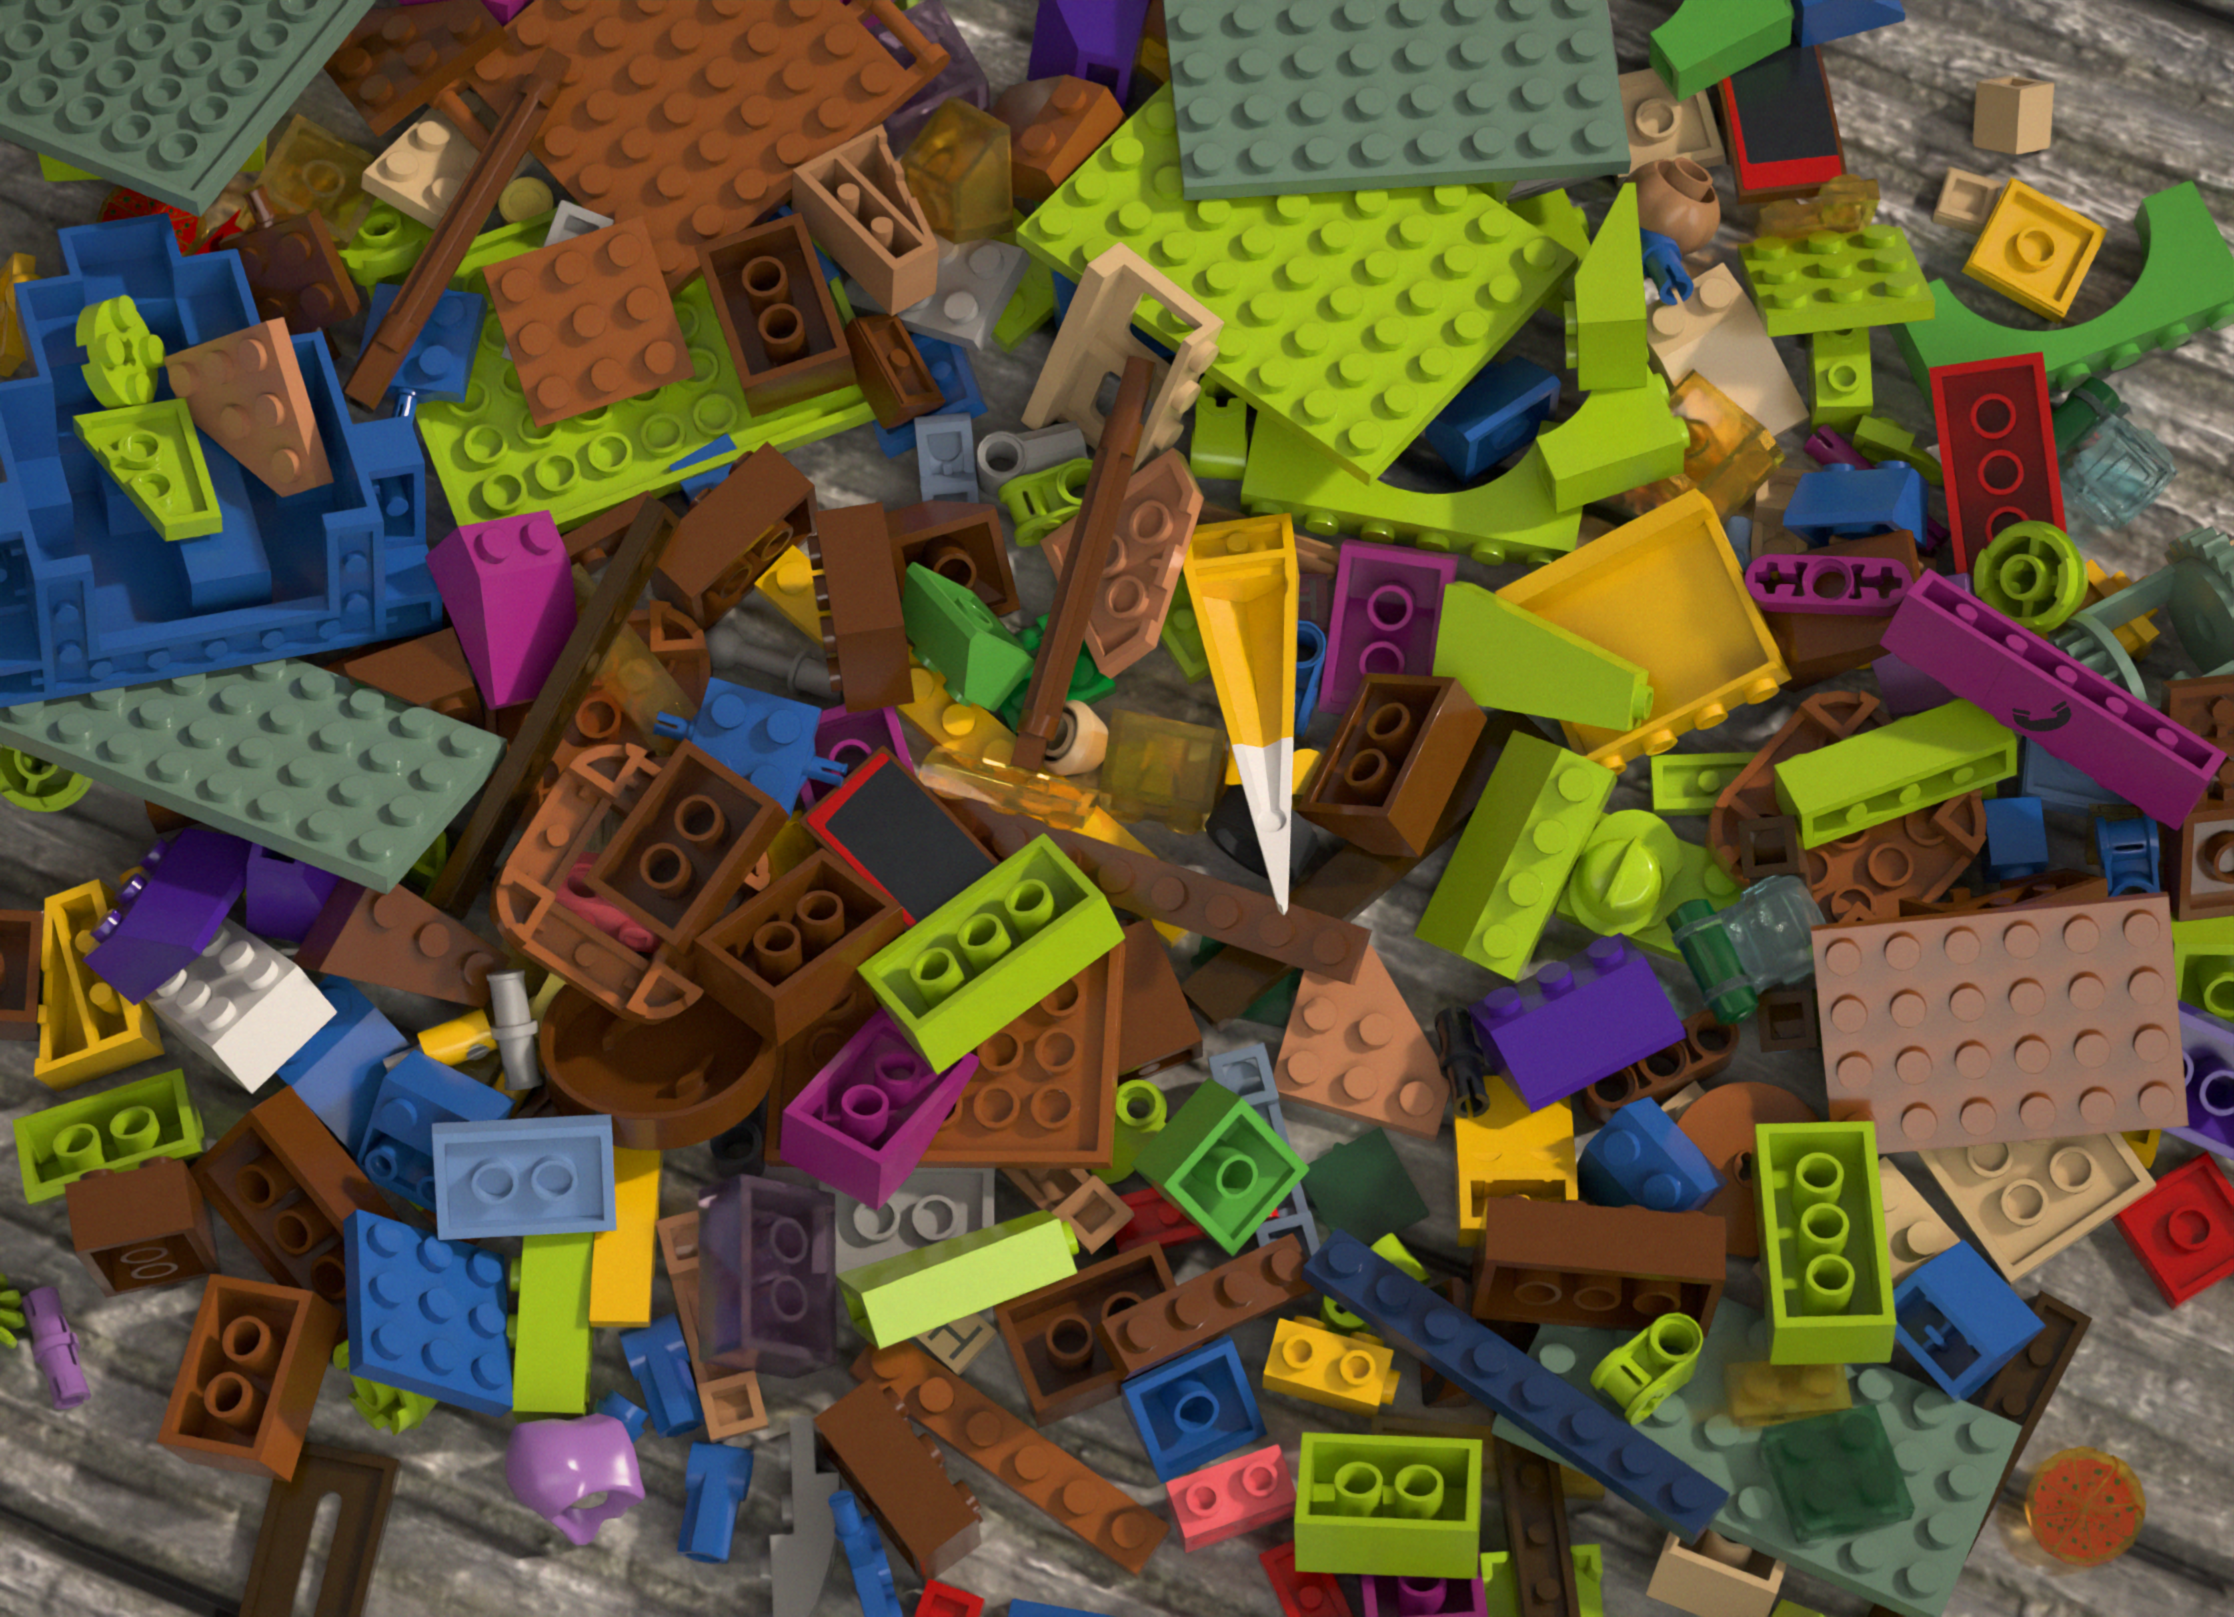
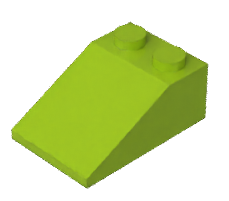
M1636 182L1623 184L1574 277L1575 300L1564 301L1566 369L1577 368L1579 391L1647 387V315Z

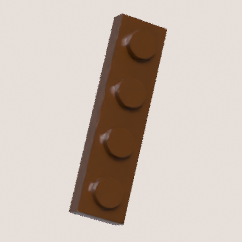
M1288 1234L1100 1321L1094 1328V1332L1122 1381L1314 1292L1316 1288L1301 1279L1303 1267L1309 1260L1294 1234Z

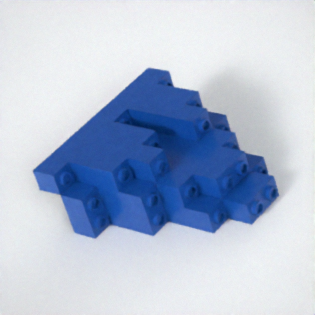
M168 212L57 229L59 262L62 276L14 283L17 325L31 378L0 383V708L442 631V597L425 559V556L429 553L426 544L425 462L410 417L407 415L352 424L322 331L290 336L334 482L282 498L193 423L222 515L223 532L168 542L160 536L74 433L73 416L110 410L98 401L84 378L81 365L88 364L90 361L87 354V346L77 347L76 345L78 317L85 306L127 295L133 300L137 312L146 324L150 335H157L163 342L166 356L260 324L261 322L238 249L182 257ZM166 364L158 368V384L152 403L176 399L169 383Z

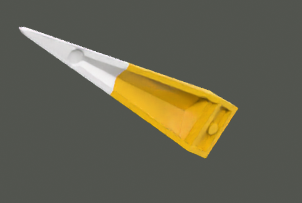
M1291 512L1196 525L1183 562L1188 597L1278 911L1283 916L1288 910L1299 571Z

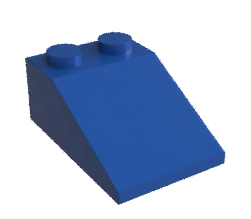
M329 974L316 988L337 1013L275 1071L270 1078L282 1089L291 1085L339 1145L351 1157L357 1160L383 1078L388 1074L383 1059L410 1049L413 1046L345 977Z

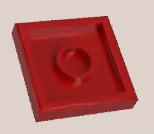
M2207 1150L2156 1180L2155 1183L2157 1185L2154 1190L2111 1218V1221L2173 1311L2234 1274V1189Z

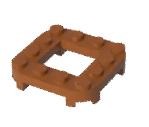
M625 743L624 745H600L580 753L563 769L494 879L490 895L489 918L505 941L514 949L606 1009L631 1022L657 1025L673 1018L690 1007L705 991L698 987L695 950L687 959L661 941L649 961H647L554 900L557 896L556 892L608 809L627 819L662 770V768L644 757L647 751L639 746ZM766 851L713 925L768 886L771 873H768Z

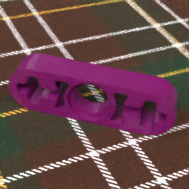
M1766 554L1755 559L1748 567L1745 575V584L1753 600L1759 608L1770 612L1894 616L1905 595L1914 585L1905 565L1891 558ZM1777 571L1784 582L1800 583L1798 572L1804 571L1802 586L1805 595L1802 597L1798 596L1799 593L1795 584H1779L1774 594H1767L1763 584L1759 582L1768 581L1771 572ZM1826 572L1840 573L1846 579L1843 591L1834 598H1822L1814 592L1816 580ZM1855 574H1861L1865 586L1883 585L1884 577L1893 576L1896 585L1901 587V589H1892L1889 598L1882 599L1876 588L1860 587L1862 598L1855 599L1857 595Z

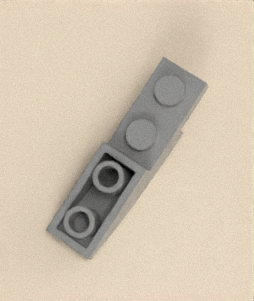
M813 1415L789 1416L790 1435H779L781 1471L791 1470L792 1493L781 1494L783 1529H794V1534L770 1535L771 1553L760 1554L761 1589H772L773 1612L762 1613V1617H818L831 1583L839 1540L835 1537L834 1528L836 1525L828 1499L832 1494L842 1491V1481L839 1472L818 1473L817 1435L813 1423Z

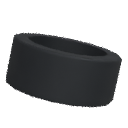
M1230 785L1204 824L1208 836L1234 861L1251 872L1269 880L1243 785ZM1291 809L1289 884L1296 881L1319 846V840L1315 831L1293 809Z

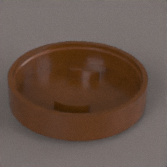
M634 951L647 961L653 955V953ZM565 984L549 1004L540 1028L539 1042L545 1084L548 1094L559 1113L563 1117L611 1114L613 1146L632 1150L653 1151L682 1148L709 1140L724 1133L746 1118L761 1102L771 1085L777 1064L776 1046L705 992L702 993L695 1003L673 1018L657 1025H648L623 1019L576 988Z

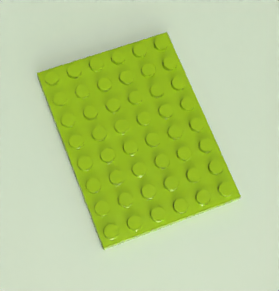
M1170 79L1016 230L1017 244L1076 285H1079L1087 264L1121 241L1224 321V325L1215 342V345L1219 347V352L1212 364L1203 373L1368 487L1576 270L1578 255L1470 183L1184 201ZM1146 293L1143 294L1131 323L1176 354L1183 339L1195 331Z
M791 199L790 201H788V202L786 203V205H787V206L791 209V211H792V199ZM558 208L476 237L447 286V289L451 291L483 294L488 303L464 403L436 400L417 404L415 412L416 421L457 527L549 510L559 534L588 523L646 490L650 491L654 499L682 490L680 482L730 465L743 453L749 450L757 451L766 441L782 454L877 419L858 384L751 418L702 274L671 301L696 376L535 428L514 363L501 357L506 340L481 268L543 248ZM809 234L811 241L832 263L829 253ZM413 267L384 277L379 283L402 286ZM837 276L829 282L830 288L828 290L842 330H844L850 320L856 317ZM376 284L365 286L371 304ZM725 434L729 435L737 449L674 472L669 467Z

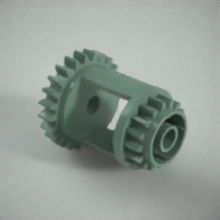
M2200 526L2170 542L2168 545L2171 550L2164 553L2169 564L2163 567L2162 570L2067 618L2059 625L2057 635L2046 640V642L2161 713V698L2149 704L2143 683L2133 662L2111 631L2166 603L2174 629L2185 650L2204 674L2202 677L2234 674V545H2230L2225 532L2217 535L2212 526L2206 529ZM2184 670L2175 674L2170 680L2189 679L2191 676Z

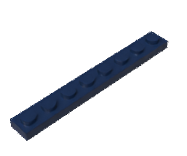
M1338 1227L1304 1265L1301 1279L1689 1545L1693 1546L1726 1505L1729 1492Z

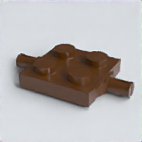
M264 184L245 190L242 196L245 198L256 223L247 230L228 235L218 243L221 251L238 249L260 322L263 323L284 317L289 336L322 331L333 362L342 355L328 327L332 323L354 317L363 307L318 208L295 215L276 214L264 189Z

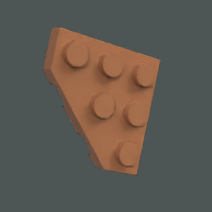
M284 317L265 321L163 357L169 374L170 386L175 393L176 399H186L193 423L282 498L334 482Z
M1173 447L1129 479L1085 631L1084 640L1099 672L1110 679L1156 648L1204 501L1202 491L1185 456ZM1078 514L1039 541L1058 582Z
M1367 945L1355 985L1304 969L1273 1073L1279 1099L1436 1142L1450 1095L1449 1081L1441 1075L1438 1057L1372 945Z

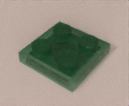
M1875 1404L1762 1428L1759 1442L1797 1544L1911 1520L1915 1506Z

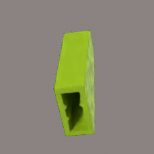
M1458 581L1445 584L1432 676L1456 677L1474 702L1480 706L1626 732L1639 728L1641 720L1648 719L1654 697L1653 687L1647 685L1648 670L1473 583Z
M1044 1209L851 1269L835 1276L853 1330L877 1348L882 1349L1077 1274L1072 1256L1079 1253V1247L1068 1221L1061 1222L1059 1217Z

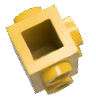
M1294 1316L1293 1321L1279 1318L1263 1373L1262 1388L1376 1420L1381 1403L1392 1406L1401 1371L1391 1369L1394 1350L1384 1348L1385 1342L1380 1338L1362 1332H1351L1350 1337H1345L1327 1332V1325L1321 1321L1305 1316Z

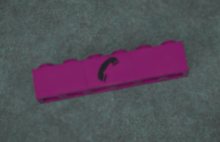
M1929 568L1907 592L1879 645L1894 653L1901 662L1918 668L1942 683L1952 694L1966 698L1993 715L2000 724L2017 730L2041 745L2051 756L2068 762L2092 777L2102 788L2114 791L2141 808L2150 818L2163 822L2178 831L2194 809L2227 756L2225 752Z

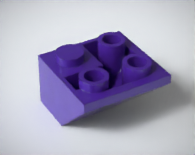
M1039 0L1026 80L1035 81L1061 75H1070L1108 87L1122 111L1125 112L1135 96L1151 0Z
M252 842L247 862L246 930L254 935L302 944L341 876Z

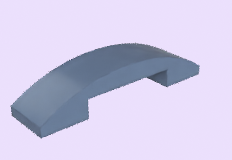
M1260 1043L1208 1057L1212 1080L1241 1096L1291 1148L1265 1044ZM1299 1181L1277 1206L1280 1218L1263 1222L1253 1235L1257 1248H1260L1293 1233L1308 1260H1310L1320 1248L1311 1211H1308L1301 1182Z

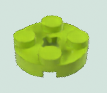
M371 193L347 204L339 212L342 221L335 227L334 231L331 224L328 228V232L346 272L351 274L354 281L361 286L375 285L382 281L384 277L413 267L435 231ZM387 232L386 234L377 236L380 233Z
M127 295L85 306L78 317L76 325L77 347L87 346L90 363L81 365V368L94 396L102 405L110 410L152 403L158 384V368L165 365L163 357H166V351L161 339L155 334L150 335L146 324L137 312L133 300Z

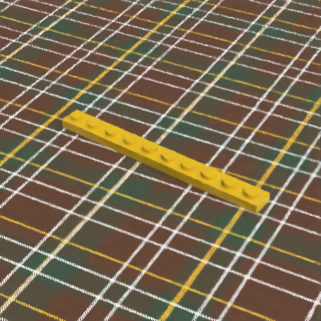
M792 545L754 583L755 591L824 650L819 617L828 616L830 613L829 610L818 611L812 576L822 575L823 570L812 571L810 559ZM907 643L915 703L894 706L896 713L1009 810L1159 859L1064 776L1049 773L1043 765L1040 775L1013 768L1010 762L1018 737L982 706L973 702L969 707H965L951 697L943 688V684L947 681L940 671L934 672L924 666L912 654L911 650L913 647ZM836 652L828 653L831 657H837ZM1126 910L1138 921L1149 918ZM1151 918L1159 939L1171 950L1189 932L1188 930Z

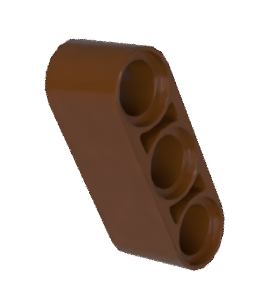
M1710 1008L1681 1020L1686 1038L1584 1087L1582 1092L1584 1112L1591 1120L1605 1125L1624 1105L1649 1096L1658 1104L1675 1096L1693 1081L1699 1084L1721 1073L1730 1066L1740 1041L1739 1025L1718 1026ZM1705 1032H1714L1724 1039L1726 1047L1718 1051H1709L1700 1045L1697 1036ZM1655 1057L1665 1058L1674 1065L1675 1072L1665 1077L1657 1076L1647 1068L1646 1062ZM1604 1082L1614 1083L1623 1090L1625 1097L1619 1101L1608 1102L1596 1094L1595 1087Z

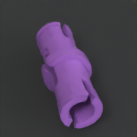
M55 1287L39 1288L29 1292V1296L22 1297L21 1301L35 1342L31 1350L36 1363L42 1364L54 1407L56 1409L73 1408L83 1404V1400H89L91 1397L77 1354L81 1346L76 1333L70 1332L58 1289Z

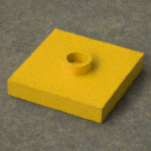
M2011 177L2005 184L1961 272L2058 325L2065 317L2108 230Z

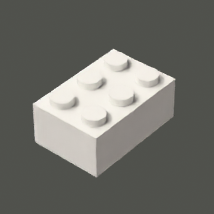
M226 916L201 955L144 998L183 1044L251 1094L337 1013L297 964Z

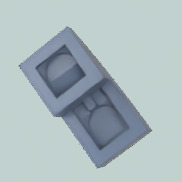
M970 412L914 417L922 502L936 500L979 503Z

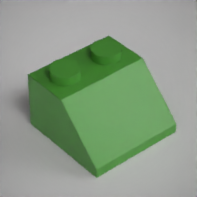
M912 562L906 569L902 614L906 635L915 644L911 650L912 654L934 672L940 671L947 679L943 684V688L957 702L965 707H969L974 702L995 712L1035 665V657L975 592L915 562Z
M1209 1077L1131 1163L1133 1168L1167 1202L1231 1256H1234L1310 1170L1299 1156L1241 1096Z

